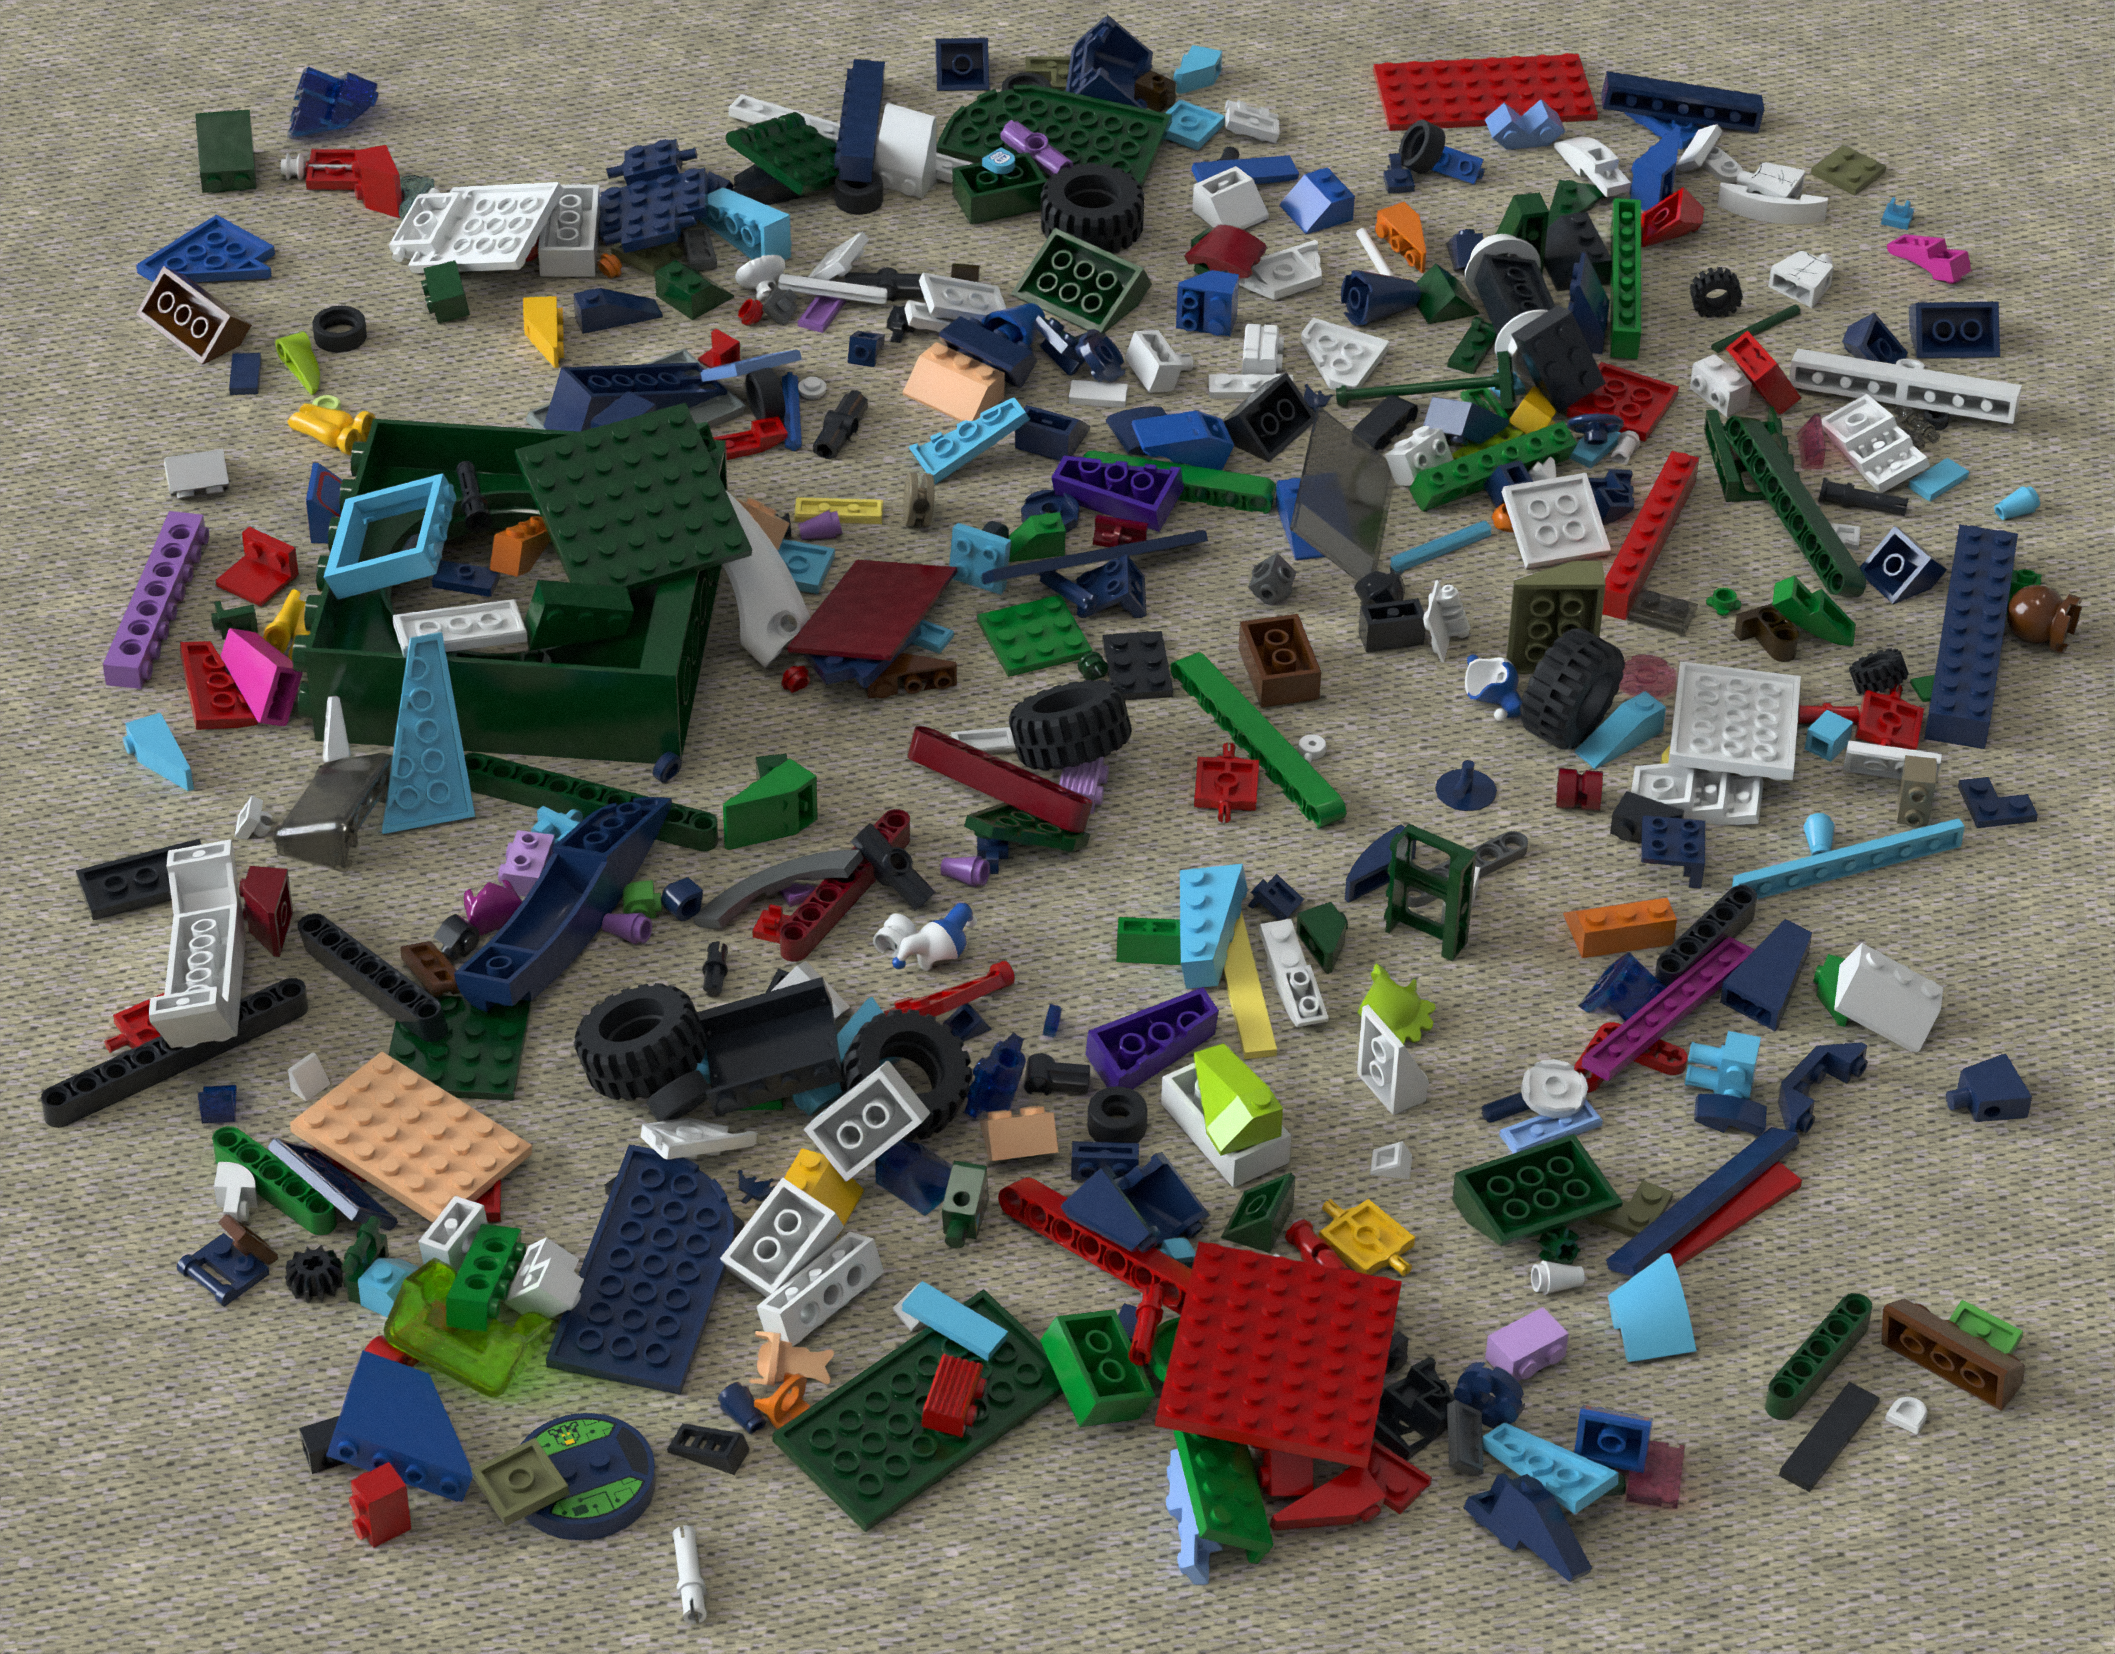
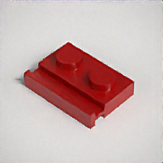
M1376 1441L1372 1444L1367 1470L1386 1496L1383 1504L1401 1514L1431 1485L1432 1477Z

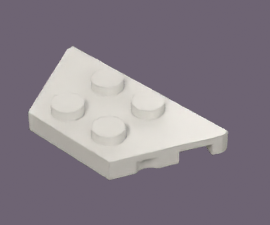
M1313 240L1261 257L1259 264L1251 267L1253 274L1249 278L1239 279V286L1276 300L1321 285L1322 272L1320 268V255H1318V241Z
M688 1117L642 1124L641 1138L664 1159L680 1157L696 1159L700 1154L716 1156L720 1155L721 1151L752 1147L756 1144L758 1133L747 1131L745 1133L730 1134L728 1133L729 1126Z

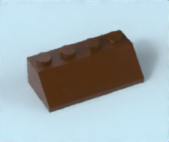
M165 266L162 267L136 312L139 317L203 365L239 347L252 326L186 275Z
M1905 1298L1888 1303L1883 1308L1881 1344L2000 1411L2005 1408L2022 1386L2025 1365L2014 1355L1995 1349L1985 1339L1968 1334L1961 1330L1954 1322L1943 1320L1930 1313L1925 1306L1918 1303L1914 1304Z

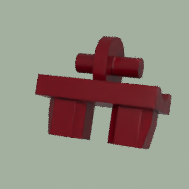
M1097 515L1095 517V532L1092 545L1109 548L1146 541L1149 523Z

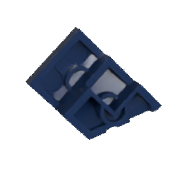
M1609 469L1605 478H1588L1603 525L1621 519L1632 512L1635 507L1634 498L1632 497L1634 488L1631 486L1633 472L1629 469Z

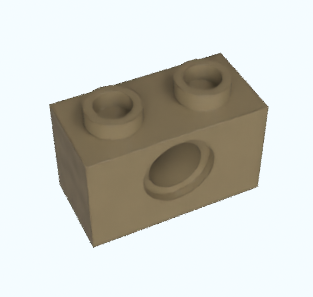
M1905 755L1897 800V824H1906L1910 827L1928 826L1936 786V758Z

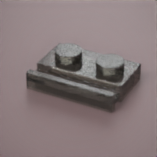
M1641 589L1631 612L1628 614L1627 621L1685 636L1697 612L1698 604Z

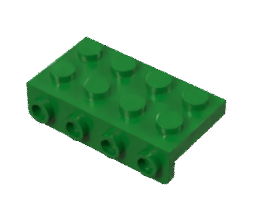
M1173 1430L1199 1537L1244 1548L1248 1562L1258 1564L1274 1544L1248 1445Z

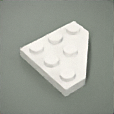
M1312 318L1301 333L1303 346L1327 386L1333 390L1340 388L1341 385H1346L1347 390L1360 389L1389 350V341L1316 318Z

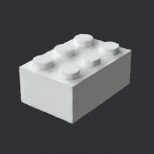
M887 1061L815 1117L804 1128V1131L847 1182L920 1125L931 1112L893 1065Z
M782 1177L720 1260L725 1264L729 1273L767 1298L824 1253L844 1226L834 1211Z

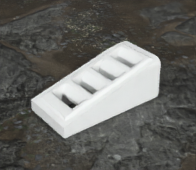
M338 696L328 697L323 746V761L325 762L351 756L340 698Z

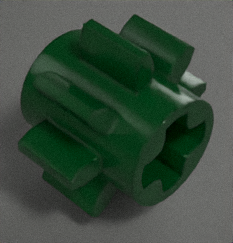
M1565 1226L1544 1232L1540 1240L1537 1241V1244L1543 1250L1539 1253V1258L1553 1263L1573 1264V1260L1578 1252L1581 1251L1575 1243L1579 1236L1571 1229L1568 1230Z

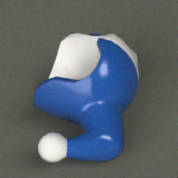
M1474 654L1468 656L1465 689L1469 698L1481 702L1500 704L1503 708L1497 709L1494 713V717L1498 721L1519 717L1521 715L1520 706L1523 701L1516 691L1519 676L1515 666L1508 659L1502 657L1479 659Z
M958 903L944 919L929 922L919 933L904 938L901 942L898 956L892 960L893 967L899 970L906 966L905 960L914 954H917L918 964L925 971L930 970L935 961L957 959L967 944L963 928L965 925L972 928L977 924V918L973 914L971 907L966 903Z

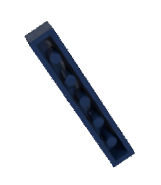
M1609 71L1606 72L1601 92L1602 107L1606 110L1710 126L1717 124L1723 128L1755 133L1759 132L1764 113L1762 95Z

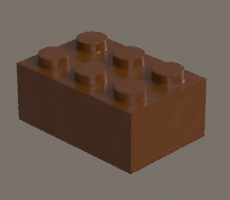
M1298 614L1240 622L1238 649L1261 708L1320 699L1321 670Z

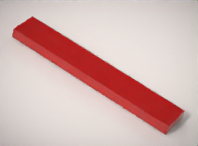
M1777 1161L1664 1254L1671 1253L1675 1267L1678 1268L1799 1189L1802 1185V1179L1781 1162Z

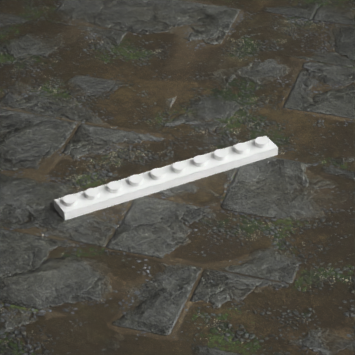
M740 95L729 106L730 117L753 124L771 120L772 118L779 119L778 117L798 112L745 95ZM798 112L805 118L807 125L815 127L818 133L837 143L839 123ZM877 135L875 155H876V150H877L879 135ZM936 153V179L952 183V168L973 163Z

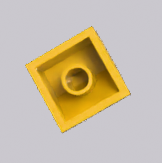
M801 1148L784 1179L834 1211L843 1226L847 1223L864 1193V1189L853 1178L846 1182L824 1154Z

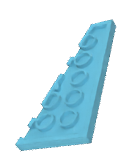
M442 632L410 637L382 834L475 817Z

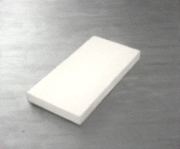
M514 599L393 615V625L404 658L407 657L410 637L442 632L446 652L527 641V631Z

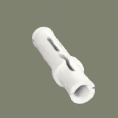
M684 1525V1538L681 1536L680 1526L672 1533L679 1573L677 1593L682 1599L685 1622L696 1624L694 1612H698L699 1623L703 1622L707 1617L703 1597L706 1592V1585L700 1575L695 1538L696 1531L693 1527Z

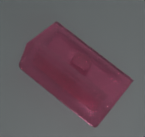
M1815 413L1797 433L1802 469H1823L1826 448L1821 415Z

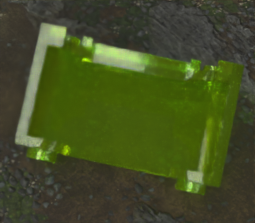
M434 1257L404 1279L385 1322L384 1336L393 1347L484 1396L491 1398L499 1397L510 1388L549 1336L555 1321L541 1313L530 1311L522 1314L515 1322L513 1328L497 1319L492 1320L487 1332L446 1327V1296L457 1276V1272L449 1264Z

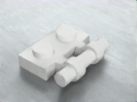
M1227 100L1225 110L1227 111L1226 129L1235 134L1255 137L1260 141L1277 142L1279 137L1278 114L1271 113L1269 109L1264 107L1258 109L1247 106L1246 102L1243 101L1233 102Z

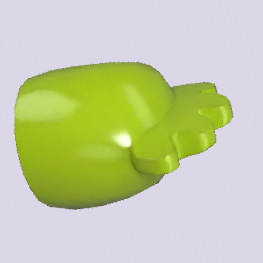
M1375 964L1374 970L1371 972V978L1374 983L1360 1005L1357 1014L1362 1018V1007L1369 1005L1403 1045L1405 1040H1409L1411 1043L1419 1042L1422 1036L1420 1030L1430 1031L1433 1028L1434 1022L1428 1015L1435 1011V1004L1428 1000L1420 999L1417 994V980L1415 978L1408 986H1400L1390 978L1389 973L1383 966Z

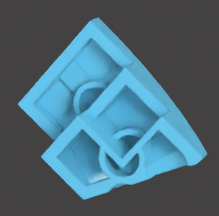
M1671 1253L1661 1255L1659 1259L1608 1295L1614 1329L1621 1328L1627 1362L1696 1352L1685 1296Z

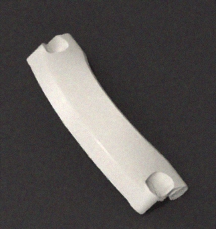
M727 492L752 547V555L722 565L730 579L738 605L741 645L766 668L784 650L783 647L799 633L810 619V615L790 571L768 536L749 512ZM788 615L796 619L797 626H793L789 622Z

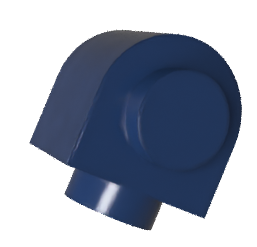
M689 877L670 883L664 888L661 904L679 921H687L701 910L703 890Z

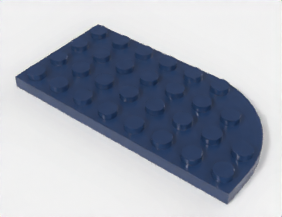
M629 1144L578 1275L584 1279L579 1290L581 1293L580 1300L572 1310H567L563 1313L546 1357L548 1368L681 1395L726 1271V1266L720 1258L735 1238L734 1218L727 1195L715 1178L712 1180L699 1170V1165L684 1157L664 1159L654 1149Z

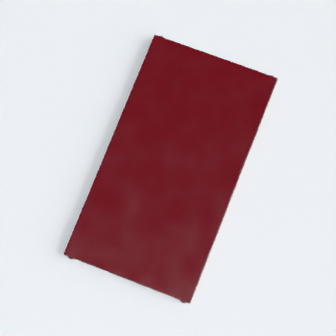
M857 559L787 646V650L791 653L891 661L957 574V567Z

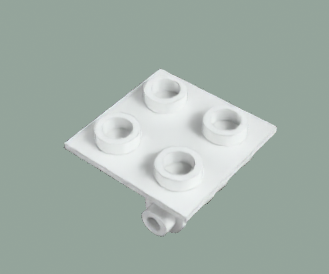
M1437 580L1435 581L1433 592L1429 594L1428 611L1424 613L1423 620L1425 629L1430 630L1432 636L1433 652L1438 653L1440 662L1444 663L1450 637H1467L1470 625L1465 616L1466 613L1463 609L1458 590L1452 585H1445L1441 588Z

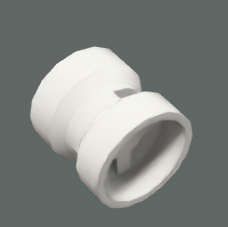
M892 914L884 923V927L879 929L873 937V944L877 951L884 953L887 947L895 950L891 957L895 958L898 956L902 940L916 934V928L906 916Z

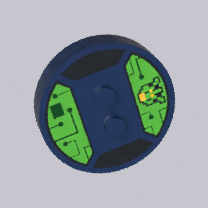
M597 1413L566 1415L539 1426L522 1441L521 1444L536 1438L569 1488V1495L524 1517L532 1526L548 1535L567 1540H593L610 1536L633 1524L646 1511L653 1498L656 1479L654 1456L651 1447L636 1428L618 1418Z

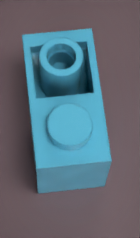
M1192 45L1188 54L1183 55L1180 69L1176 68L1173 81H1176L1177 84L1176 93L1183 94L1214 85L1222 71V51Z

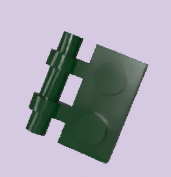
M371 1216L367 1223L360 1226L356 1234L358 1239L354 1245L348 1247L344 1254L345 1261L341 1269L346 1273L344 1287L347 1288L348 1300L350 1302L361 1304L358 1279L377 1258H388L389 1256L387 1235L379 1233L382 1221L376 1216Z

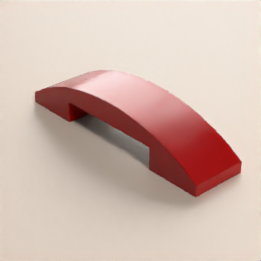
M779 416L751 421V430L713 438L714 440L726 441V460L764 452L788 437V433Z

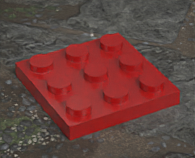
M1600 362L1598 368L1605 384L1567 407V417L1573 418L1584 414L1616 415L1624 420V427L1618 432L1633 431L1637 433L1640 441L1646 442L1678 396L1679 386Z

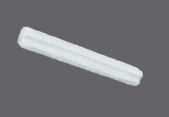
M781 274L778 281V288L782 291L791 289L796 293L882 305L886 303L888 295L886 288Z

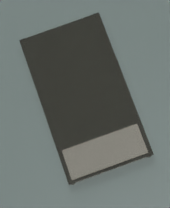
M1321 407L1317 408L1315 412L1290 530L1356 581H1359L1366 575L1377 571L1394 478L1384 456Z

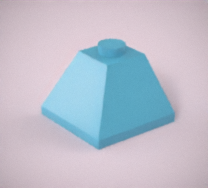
M377 1258L358 1279L361 1306L404 1326L435 1301L442 1305L453 1284L451 1281L399 1258Z

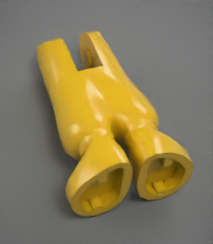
M304 403L300 407L299 412L294 413L288 419V425L297 432L309 435L331 448H339L342 453L351 456L352 446L355 441H367L373 418L376 419V417L371 412L362 411L354 420L351 414Z
M296 589L291 590L282 609L274 621L267 625L263 634V639L283 654L292 637L293 642L288 653L290 660H292L293 644L296 635L310 634V631H306L304 622L306 602L299 599L301 591Z

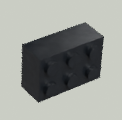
M1557 305L1511 334L1536 387L1539 388L1558 413L1605 384L1604 378L1571 311Z

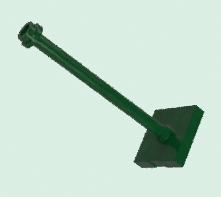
M1497 352L1498 372L1494 373V376L1347 390L1346 385H1341L1340 388H1336L1337 405L1343 404V406H1348V401L1386 398L1390 394L1407 396L1495 387V390H1500L1502 409H1516L1512 352Z

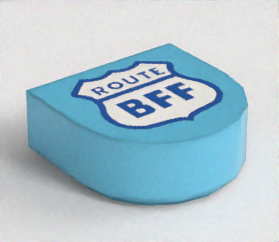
M1001 147L982 158V166L996 174H1007L1014 170L1015 157L1012 153Z

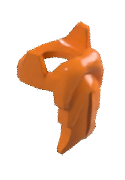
M786 1372L783 1378L784 1383L772 1396L754 1400V1406L764 1412L777 1429L810 1408V1405L803 1400L807 1378L802 1374L794 1375Z

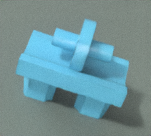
M542 806L537 810L538 822L532 827L531 832L554 835L556 844L583 820V815L576 809H572L567 814Z

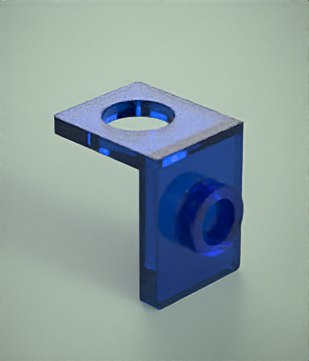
M204 1086L203 1092L198 1093L202 1124L236 1122L237 1086Z

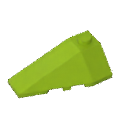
M1224 1043L1194 1052V1063L1205 1118V1130L1220 1156L1281 1137L1283 1108L1264 1081Z

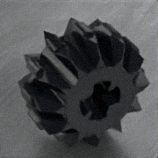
M322 1245L316 1250H311L307 1246L304 1253L294 1252L293 1259L287 1261L285 1267L286 1285L289 1290H292L295 1299L304 1296L306 1302L309 1303L313 1296H317L323 1302L325 1293L335 1297L336 1288L342 1287L344 1272L341 1267L343 1263L340 1258H337L334 1250L325 1251Z

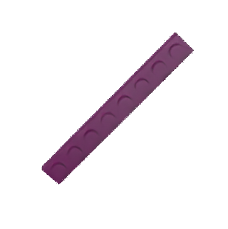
M1730 936L1585 1054L1581 1067L1610 1081L1723 986L1726 978L1754 949Z

